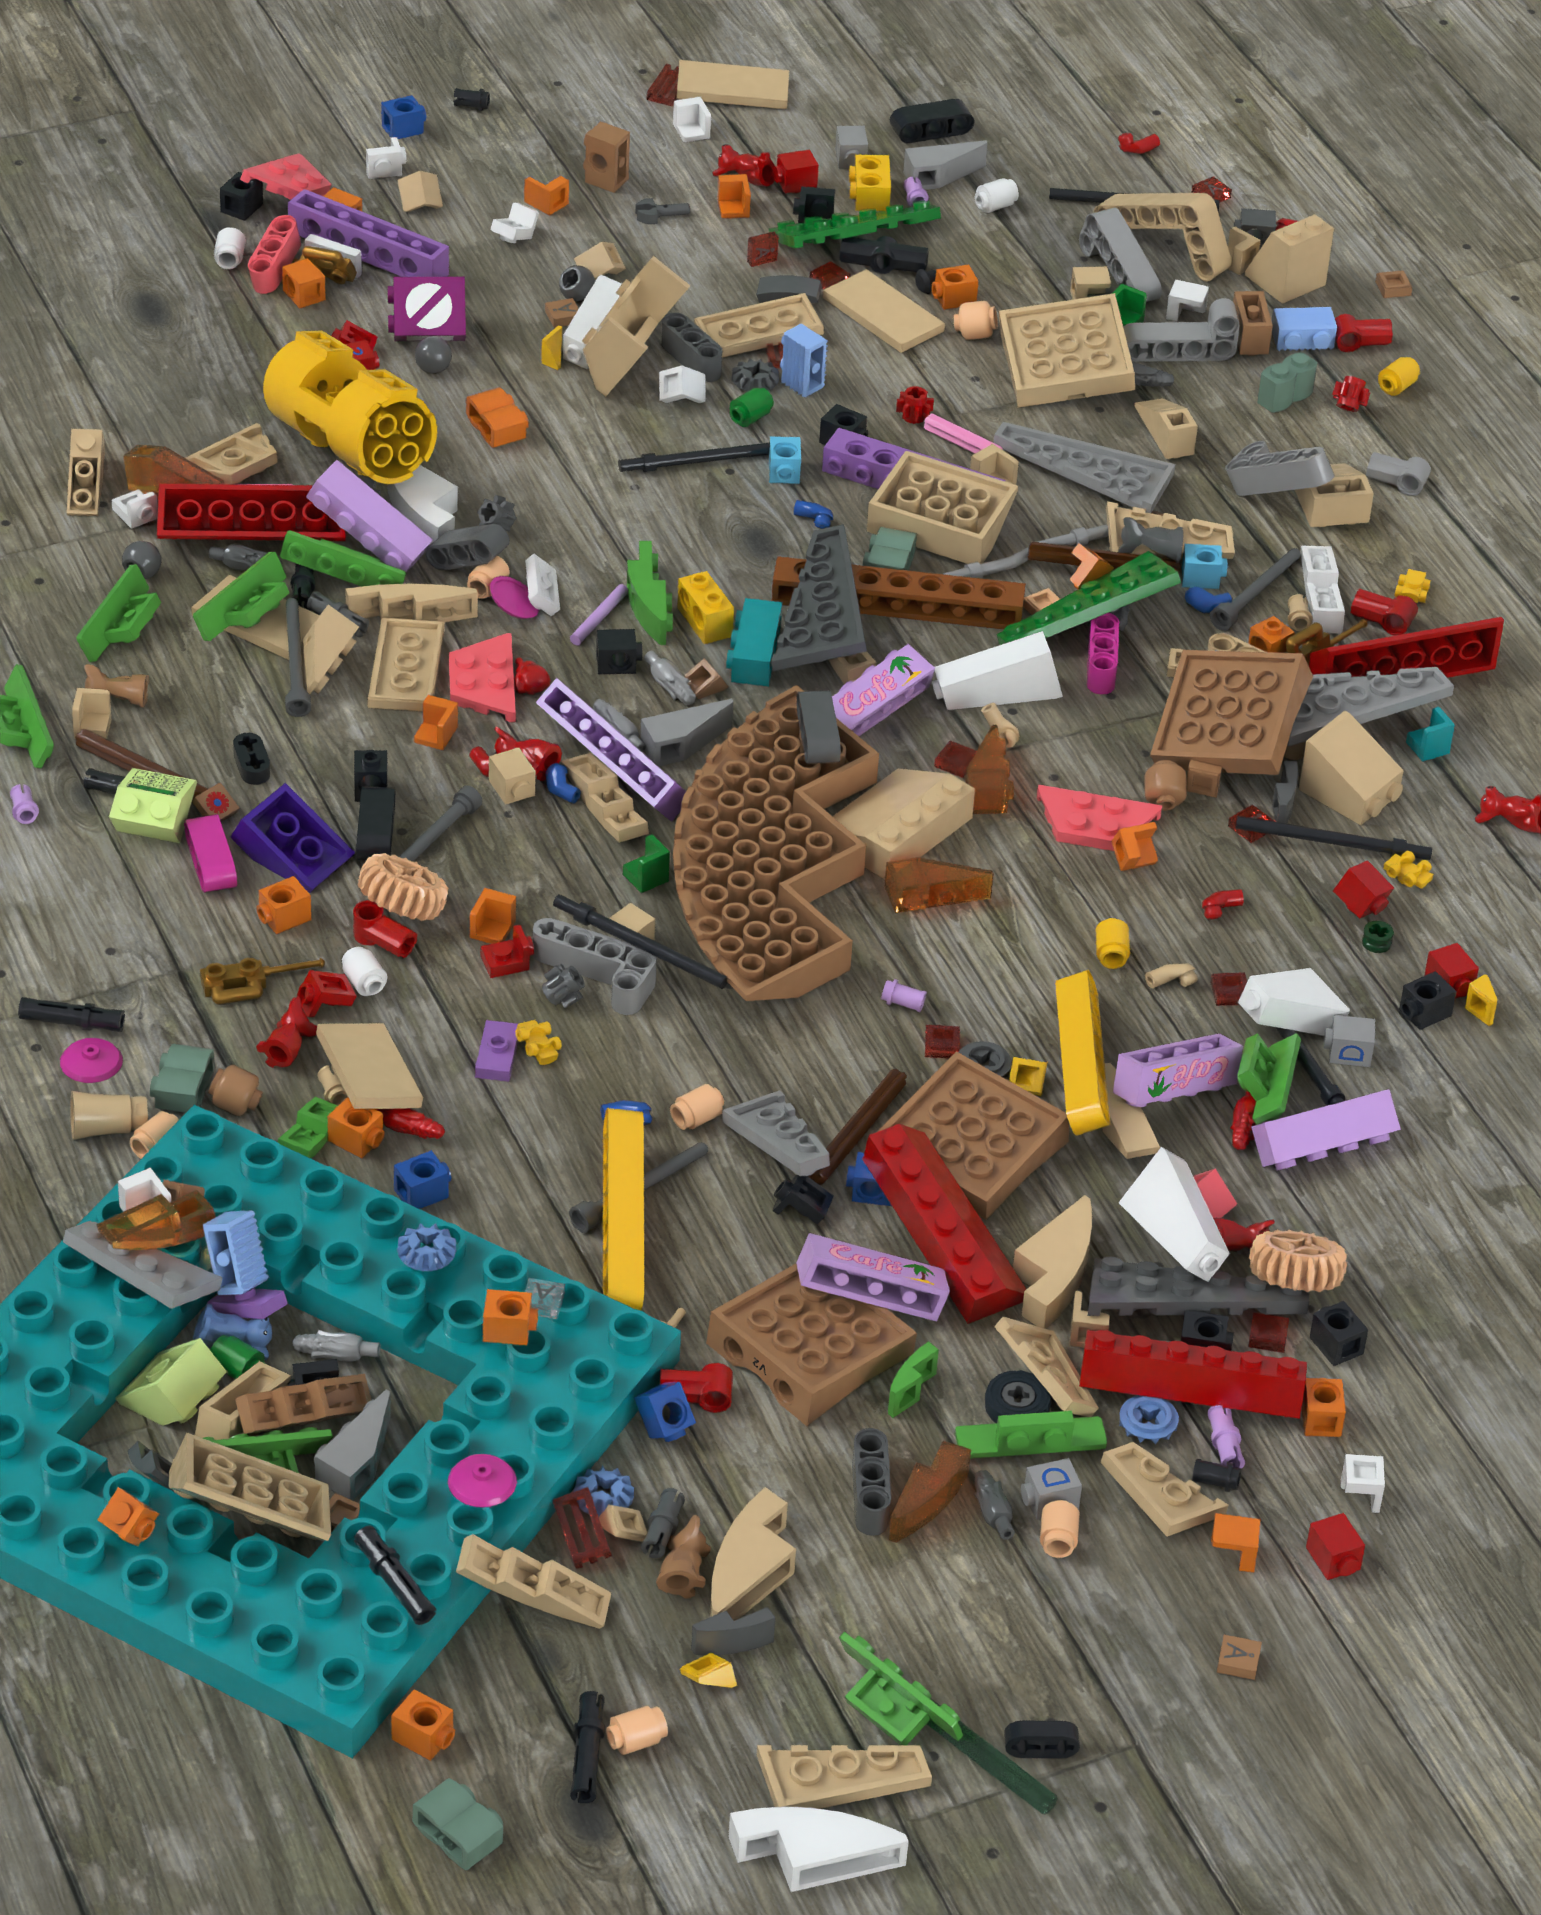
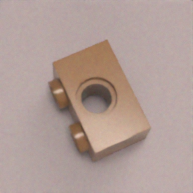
M600 121L592 130L586 133L584 138V145L586 146V158L583 164L585 182L615 193L629 180L630 132Z
M1234 292L1233 302L1240 325L1237 342L1239 354L1249 356L1269 354L1273 325L1264 292Z

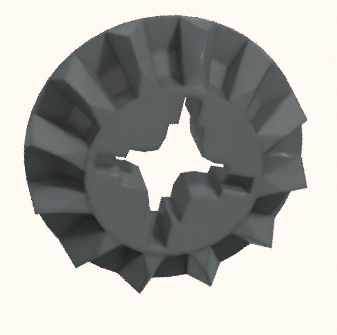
M749 358L747 363L740 361L737 367L732 369V381L738 388L744 391H749L753 388H765L769 391L779 382V369L773 367L771 362L763 363L762 359L753 361Z
M979 1041L969 1043L959 1050L958 1053L980 1065L984 1062L986 1063L989 1059V1065L983 1067L1001 1077H1008L1011 1057L1001 1046L991 1042Z

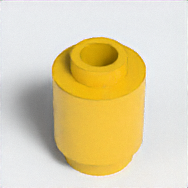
M1400 357L1380 371L1378 383L1386 394L1391 396L1399 395L1417 381L1420 367L1413 358Z
M1109 918L1103 920L1096 926L1095 930L1096 955L1104 967L1117 969L1124 966L1130 956L1129 927L1120 919Z

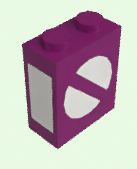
M465 276L393 277V286H387L388 304H394V315H388V333H394V341H421L429 336L440 337L445 341H465Z

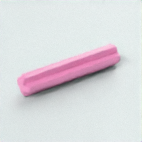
M930 414L924 421L925 430L974 454L991 444L1003 450L1001 446L935 414Z

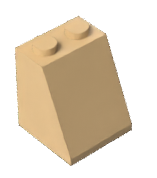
M1314 214L1271 232L1246 269L1245 276L1282 304L1325 286L1334 228Z
M1343 711L1306 740L1299 790L1357 824L1363 825L1371 817H1376L1388 803L1394 802L1399 798L1403 790L1401 782L1404 770L1349 712Z

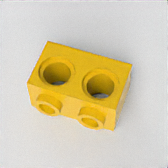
M855 154V166H849L850 199H855V211L863 209L886 211V206H890L891 178L889 155Z
M704 571L678 578L677 608L703 644L730 638L733 630L734 606L710 574Z

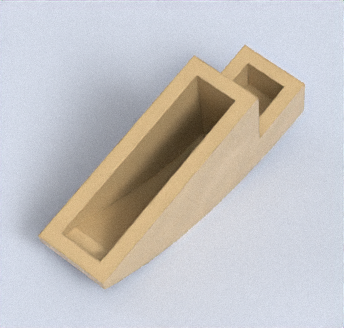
M1086 1195L1015 1250L1013 1269L1020 1280L1030 1286L1024 1291L1022 1317L1038 1327L1046 1329L1072 1301L1075 1291L1078 1290L1087 1265L1092 1230L1091 1200Z
M259 1361L199 1407L195 1436L200 1438L213 1437L215 1440L229 1439L238 1434H244L235 1398L245 1394L272 1391L285 1387L290 1381L291 1375ZM252 1433L248 1435L249 1437L258 1436L259 1433Z
M766 1487L750 1500L739 1513L722 1541L712 1576L710 1617L727 1611L734 1621L740 1619L794 1574L796 1548L778 1536L786 1528L788 1503Z

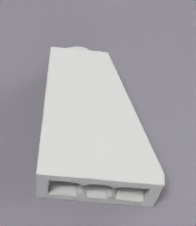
M1311 968L1250 976L1238 1001L1241 1007L1257 1024L1322 1036L1325 1035L1326 1028L1332 1029L1334 1015L1348 1016L1350 1009Z

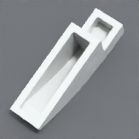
M420 465L412 472L413 477L400 483L387 484V489L392 506L433 539L432 544L446 531L455 529V516L452 514L457 512L458 486Z
M804 1807L756 1808L730 1813L729 1840L738 1863L777 1854L791 1892L906 1866L907 1836L893 1828L869 1819L843 1812Z

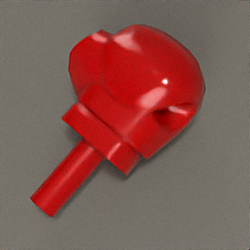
M520 657L515 660L518 667L514 677V687L518 693L536 694L550 686V676L545 668L533 661L524 662Z

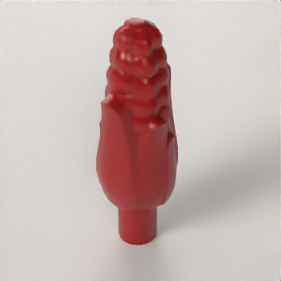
M1249 1091L1245 1092V1096L1237 1101L1233 1111L1230 1129L1233 1130L1232 1146L1237 1150H1245L1249 1141L1255 1139L1251 1127L1256 1125L1252 1120L1256 1101Z
M411 1108L375 1109L383 1113V1124L393 1131L419 1136L427 1139V1137L440 1139L445 1134L443 1125Z

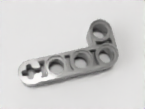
M1115 207L1088 214L1079 236L1082 253L1086 257L1100 254L1118 286L1122 283L1147 294L1146 302L1159 299L1162 294L1159 278L1121 212Z
M1221 298L1211 304L1208 322L1129 323L1123 328L1131 360L1134 362L1225 361L1232 358L1236 353L1240 325L1234 302L1230 299Z
M1257 441L1245 446L1225 466L1238 496L1319 487L1330 482L1335 477L1323 447L1270 453L1265 441Z
M543 918L534 923L533 957L537 961L554 967L563 964L565 969L573 966L581 976L612 985L611 1005L614 1011L619 1014L632 1015L642 1008L656 985V956L625 941L556 919Z

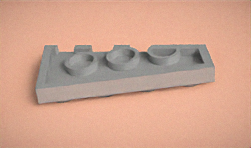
M781 1090L722 1110L724 1124L797 1175H812L817 1170L830 1166L829 1152L814 1133L807 1131V1124L803 1118L798 1119L796 1117L795 1108L791 1103L786 1104L785 1095Z
M87 1221L65 1230L63 1243L171 1309L220 1290L223 1277L106 1228L99 1223Z

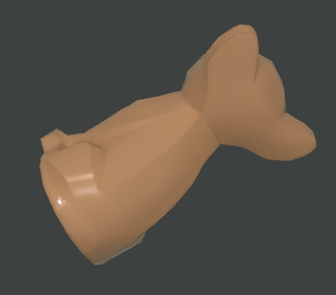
M91 664L84 666L87 674L85 688L108 690L110 695L116 698L129 700L130 704L139 705L140 708L145 707L148 701L149 675L137 674L110 679L98 667Z
M693 1515L685 1528L669 1538L667 1547L671 1552L663 1560L660 1574L656 1579L658 1589L665 1593L681 1595L683 1598L689 1599L695 1596L696 1591L694 1587L703 1588L706 1584V1579L700 1575L699 1569L702 1562L701 1557L707 1556L710 1553L711 1547L706 1543L705 1535L699 1530V1516Z

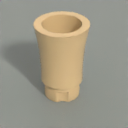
M71 1091L70 1118L72 1139L77 1140L108 1134H125L135 1131L148 1121L147 1098L144 1096L130 1097L129 1094L106 1095Z

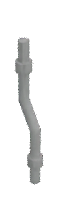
M1105 524L1089 529L1081 527L1071 530L1069 534L1038 542L1064 546L1073 545L1074 547L1078 543L1088 545L1089 541L1108 537V526ZM1029 547L1010 557L982 564L979 562L966 564L962 569L943 574L982 579L985 575L1013 569L1029 561Z

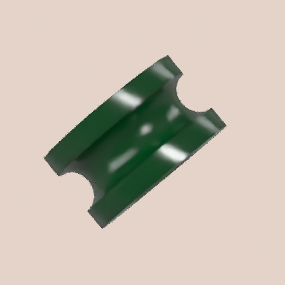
M1383 921L1368 922L1364 927L1362 945L1370 952H1387L1392 946L1393 928Z

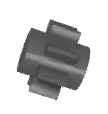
M495 495L493 501L484 499V503L479 511H477L481 520L479 526L497 524L509 532L510 527L517 519L513 510L515 504L506 501L505 497Z
M563 964L556 965L544 974L548 981L542 985V990L546 998L553 1005L557 1006L562 1003L564 1008L583 998L579 990L585 987V983L581 974L573 966L565 969Z

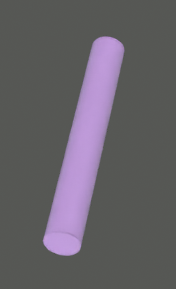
M619 584L570 636V641L574 645H580L628 594V588L623 584Z

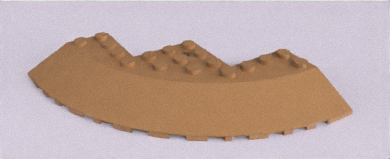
M798 685L767 701L765 708L760 712L753 711L746 716L745 723L738 728L733 727L728 732L727 739L721 745L716 744L706 757V763L701 770L697 769L691 787H688L683 796L682 808L675 824L673 866L676 890L685 919L700 948L719 973L727 976V982L745 1001L799 998L851 969L853 940L813 907L810 902L864 875L866 844L824 809L877 783L879 753L836 718L840 737V762L807 764L797 716V692H803L804 690Z

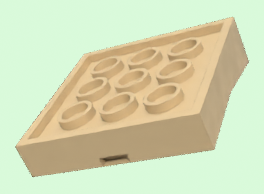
M1115 293L999 311L1001 340L1018 408L1135 390V372Z

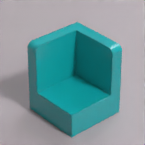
M1439 706L1432 709L1430 726L1408 732L1406 743L1422 762L1450 754L1455 724Z

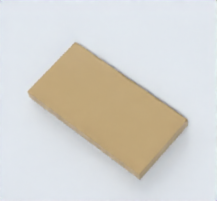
M679 60L676 99L701 97L703 102L787 109L789 70Z
M867 269L823 290V299L900 353L944 332V322Z
M806 293L694 319V323L721 346L723 351L722 358L782 344L781 340L784 332L799 324L805 325L819 335L824 334V326Z
M228 575L192 606V616L198 609L233 582L236 577ZM285 599L280 601V605L277 608L261 616V621L252 627L228 626L224 629V631L289 660L286 619L287 600ZM298 606L302 654V640L320 615Z
M397 618L381 619L368 695V708L423 711V702L427 695L435 696L445 622Z
M384 1023L318 1024L316 1035L355 1109L421 1108L423 1096Z

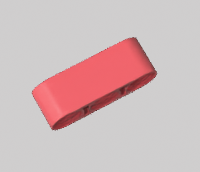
M281 215L272 220L248 262L253 288L257 293L267 294L276 290L282 281V266L291 264L301 247L297 223L293 216Z

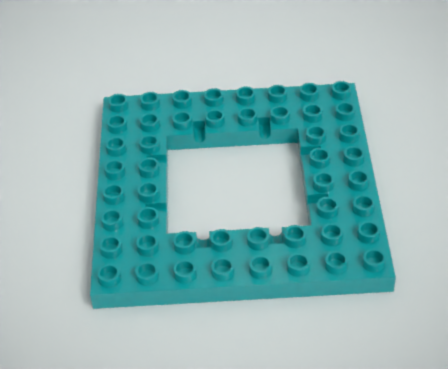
M193 1105L122 1179L151 1168L162 1183L164 1180L203 1187L205 1193L199 1222L192 1223L173 1219L170 1222L140 1233L119 1206L117 1183L77 1225L87 1221L99 1223L106 1228L213 1273L202 1224L211 1221V1219L218 1217L224 1212L252 1210L255 1213L253 1218L257 1220V1232L260 1234L258 1239L261 1241V1244L259 1246L263 1248L261 1253L264 1255V1261L266 1262L264 1267L267 1269V1272L265 1274L269 1276L267 1281L256 1286V1289L283 1290L287 1304L347 1333L356 1334L366 1342L380 1343L381 1349L458 1386L443 1403L442 1419L437 1422L428 1420L362 1496L358 1518L349 1520L344 1517L331 1532L329 1541H324L310 1558L257 1532L253 1536L239 1540L234 1532V1521L190 1499L183 1498L174 1491L130 1469L126 1473L112 1476L108 1469V1458L78 1444L81 1438L117 1401L115 1398L159 1352L163 1351L207 1302L214 1297L217 1291L171 1309L66 1245L62 1240L0 1304V1578L353 1759L491 1591L456 1573L464 1538L474 1534L503 1551L514 1547L523 1552L574 1490L577 1477H583L587 1469H591L639 1411L634 1397L660 1385L661 1369H673L680 1361L681 1330L661 1322L643 1311L633 1309L590 1289L578 1281L571 1280L534 1263L516 1252L506 1250L463 1230L456 1224L446 1222L401 1201L393 1195L386 1194L351 1178L333 1167L323 1165L280 1145L275 1140L265 1138L220 1117L212 1111H207ZM420 1223L425 1228H430L436 1223L439 1230L449 1229L450 1236L456 1239V1254L454 1259L441 1269L434 1271L415 1270L405 1265L398 1256L399 1237L405 1235L407 1228L416 1230ZM422 1242L420 1243V1247L422 1248L424 1246H429L430 1248H432L433 1243L426 1245ZM536 1283L540 1284L541 1289L549 1290L553 1285L555 1287L544 1299H540ZM487 1289L532 1293V1308L538 1309L537 1330L529 1332L527 1346L483 1342V1314ZM543 1300V1304H539L538 1301ZM477 1454L493 1455L504 1460L512 1467L517 1478L516 1488L506 1501L491 1507L469 1506L457 1500L449 1490L448 1476L451 1469L466 1457ZM118 1487L124 1489L159 1513L154 1521L155 1527L153 1532L146 1540L141 1541L139 1546L124 1541L117 1533L97 1520ZM369 1525L374 1526L387 1546L394 1548L400 1555L399 1561L428 1600L436 1607V1614L429 1622L423 1625L415 1624L413 1618L382 1577L372 1572L369 1567L370 1561L354 1543V1536L360 1529Z

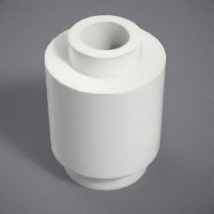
M1005 178L980 185L976 190L975 203L985 213L1011 206L1019 197L1017 185L1012 179L1007 180Z
M224 228L217 235L214 259L223 269H233L243 259L246 239L240 230Z
M354 947L344 954L342 958L343 972L357 992L362 996H371L379 993L385 986L388 977L372 952L363 947Z

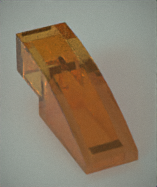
M196 1190L170 1203L160 1194L96 1224L97 1230L113 1249H158L176 1246L204 1237L202 1224L214 1219L215 1213L209 1202Z
M943 1441L931 1467L920 1463L915 1464L891 1515L889 1541L896 1543L915 1533L948 1506L959 1492L969 1474L971 1449Z

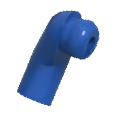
M796 500L794 515L815 519L814 523L817 528L824 529L830 527L831 520H833V512L830 509L817 503Z
M1192 587L1185 593L1186 602L1202 613H1210L1220 603L1232 602V597L1228 592L1214 596L1200 587Z
M553 763L545 773L548 791L575 804L580 798L581 790L567 783L566 773H568V770L564 765Z
M622 1100L600 1106L603 1121L606 1109L613 1108L643 1112L644 1126L652 1122V1116L650 1115L652 1109L645 1102Z

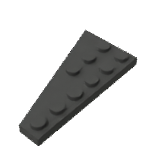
M844 524L813 531L806 552L807 561L804 569L800 571V582L798 588L794 589L784 620L785 628L777 641V653L773 654L771 660L773 671L867 652Z
M1104 1257L1102 1259H1094L1087 1316H1100L1101 1309H1117L1119 1316L1132 1315L1133 1311L1139 1309H1148L1154 1315H1185V1310L1211 1314V1308H1227L1229 1315H1242L1243 1311L1248 1308H1257L1258 1311L1265 1315L1307 1314L1309 1292L1307 1293L1304 1290L1294 1291L1290 1288L1282 1289L1278 1285H1270L1267 1281H1261L1255 1275L1243 1278L1231 1276L1224 1271H1216L1209 1282L1187 1271L1183 1266L1166 1268L1159 1267L1156 1263L1142 1261L1136 1264L1123 1262L1116 1257Z

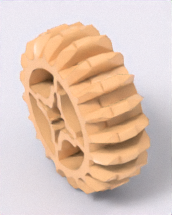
M386 853L373 854L372 857L367 858L366 863L363 864L360 870L358 887L361 889L362 894L368 896L369 901L377 903L378 907H383L389 912L397 913L400 917L406 916L411 920L417 918L421 921L426 919L434 920L435 917L439 916L447 902L449 888L445 881L439 878L437 873L429 871L428 867H423L417 862L408 860L406 857L400 858L395 854L389 856Z
M1278 1229L1274 1232L1267 1231L1257 1235L1253 1241L1252 1248H1250L1251 1272L1258 1276L1261 1281H1267L1270 1285H1278L1282 1289L1304 1290L1307 1293L1312 1290L1321 1292L1323 1289L1329 1291L1341 1285L1347 1269L1345 1249L1338 1245L1337 1242L1330 1241L1327 1237L1316 1236L1315 1233L1308 1234L1303 1231L1295 1232L1291 1230L1280 1231Z

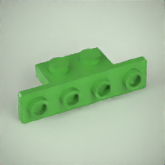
M288 530L285 535L280 553L282 559L361 587L403 584L406 576L405 571L381 563V559L322 538L319 541Z
M268 552L193 614L195 623L204 641H211L228 626L249 628L258 624L261 621V616L277 608L280 605V601L290 593L286 583L282 582L286 579V574L276 552Z
M137 564L130 565L76 637L89 662L97 661L111 643H130L140 636V631L153 618L154 612L162 603L157 593L146 594L149 591V586Z
M16 664L4 687L7 696L0 695V743L10 747L27 748L34 767L41 769L46 759L51 756L54 743L48 732L45 719H43L23 665Z
M1258 1033L1247 1038L1245 1041L1237 1078L1242 1089L1246 1092L1249 1091L1256 1101L1252 1117L1256 1125L1266 1120L1273 1121L1278 1119L1286 1109L1301 1038L1297 1033L1271 1045L1269 1048Z
M1072 1411L998 1416V1421L995 1424L966 1425L955 1428V1436L961 1459L1099 1450L1107 1447V1438L1102 1418L1099 1416L1073 1418Z
M308 1427L294 1433H283L281 1430H275L262 1436L249 1437L248 1434H238L229 1439L215 1440L213 1437H204L203 1439L299 1473L294 1455L316 1453L323 1444H328L333 1435L331 1429L317 1430L315 1427Z
M846 1632L839 1636L845 1652L868 1670L845 1695L849 1705L899 1745H908L929 1720H932L957 1741L964 1736L958 1724L960 1717L952 1708L944 1703L940 1707L930 1700L932 1696L923 1685L917 1681H914L912 1684L901 1677L903 1675L901 1669L888 1658L883 1662L874 1655L875 1650L862 1637L857 1636L853 1639Z

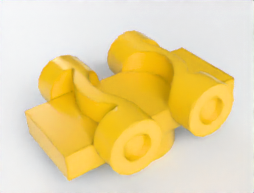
M1408 569L1406 575L1400 574L1394 597L1402 595L1413 599L1416 603L1418 601L1425 603L1431 580L1425 579L1426 572Z
M1405 851L1401 856L1394 854L1384 863L1383 868L1389 877H1397L1401 884L1407 887L1415 885L1420 889L1425 887L1433 879L1434 875L1429 872L1432 866L1428 860H1422L1417 865L1413 863L1415 855L1411 851Z
M531 1020L517 1025L515 1036L519 1042H526L525 1050L529 1057L535 1056L540 1065H547L557 1060L559 1054L556 1050L561 1049L562 1043L557 1036L547 1038L546 1035H550L552 1031L549 1022L546 1021L538 1024L536 1020Z

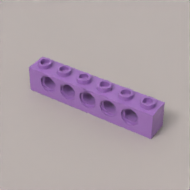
M306 189L302 190L288 202V215L295 218L299 236L305 239L310 234L361 250V261L400 277H447L449 275V246Z
M842 428L836 430L823 449V472L876 489L880 488L905 451L1006 481Z
M556 678L536 703L648 803L672 822L681 811L682 800L686 790Z

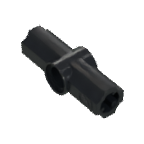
M888 236L879 237L876 241L848 237L841 241L839 260L844 263L870 266L872 270L880 274H887L893 269L917 273L920 269L927 270L929 250L925 247L898 244L895 239Z

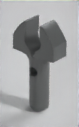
M653 198L639 201L636 203L635 209L637 220L645 224H657L660 216L690 213V205L688 203L657 205Z

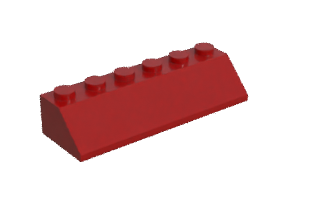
M159 483L157 539L284 540L287 531L291 530L319 541L321 538L328 541H346L347 531L340 528L333 519L315 507L306 498L313 485Z
M1497 617L1321 649L1311 652L1309 668L1313 675L1350 672L1351 677L1366 676L1367 671H1379L1381 675L1397 674L1399 669L1438 667L1447 678L1493 670L1496 668L1504 619Z
M897 1124L870 1134L862 1160L931 1266L944 1269L950 1290L949 1295L967 1324L1023 1303L1026 1287L925 1132Z
M1087 1330L1079 1387L1209 1406L1221 1405L1223 1408L1300 1419L1306 1383L1307 1362L1298 1361L1293 1357L1276 1358L1262 1356L1253 1351L1242 1353L1224 1350L1218 1346L1200 1347L1188 1345L1182 1341L1166 1342L1152 1340L1143 1335L1132 1337L1114 1334L1108 1330Z

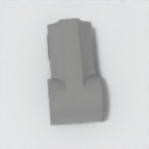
M1373 452L1367 467L1366 476L1369 479L1395 485L1400 492L1407 496H1415L1422 491L1431 473V467L1425 459L1420 457H1412L1406 461Z

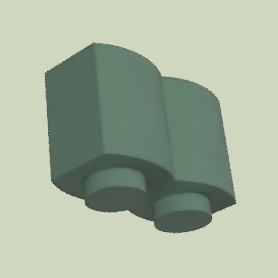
M1301 352L1288 356L1282 363L1273 364L1264 369L1261 373L1257 403L1270 412L1275 413L1287 409L1292 402L1308 398L1314 390L1318 362Z
M880 527L877 535L872 534L869 552H865L862 566L909 571L916 551L917 533Z
M172 1044L168 1053H163L161 1056L159 1075L153 1076L151 1080L150 1096L155 1097V1108L187 1112L193 1105L201 1107L205 1091L211 1083L215 1069L214 1049Z
M448 1778L413 1804L412 1822L426 1838L439 1845L445 1854L464 1870L470 1869L503 1843V1821L492 1808L487 1809L477 1803L473 1792L465 1784H459Z

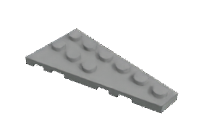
M1002 422L994 434L993 443L1001 446L1003 450L1128 506L1146 509V513H1152L1175 472L1176 464L1007 422Z
M1438 667L1399 669L1397 674L1381 675L1379 671H1367V675L1361 677H1351L1350 672L1313 675L1295 718L1287 745L1292 746L1305 742L1343 711L1349 712L1362 724L1452 696L1454 685Z

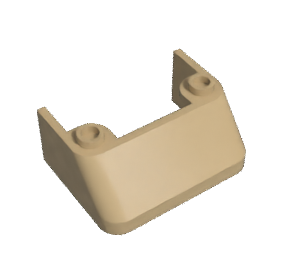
M654 256L631 282L626 279L616 291L619 298L597 329L592 327L582 339V342L586 344L582 350L595 388L605 397L647 350L648 346L645 345V342L690 287L687 282Z

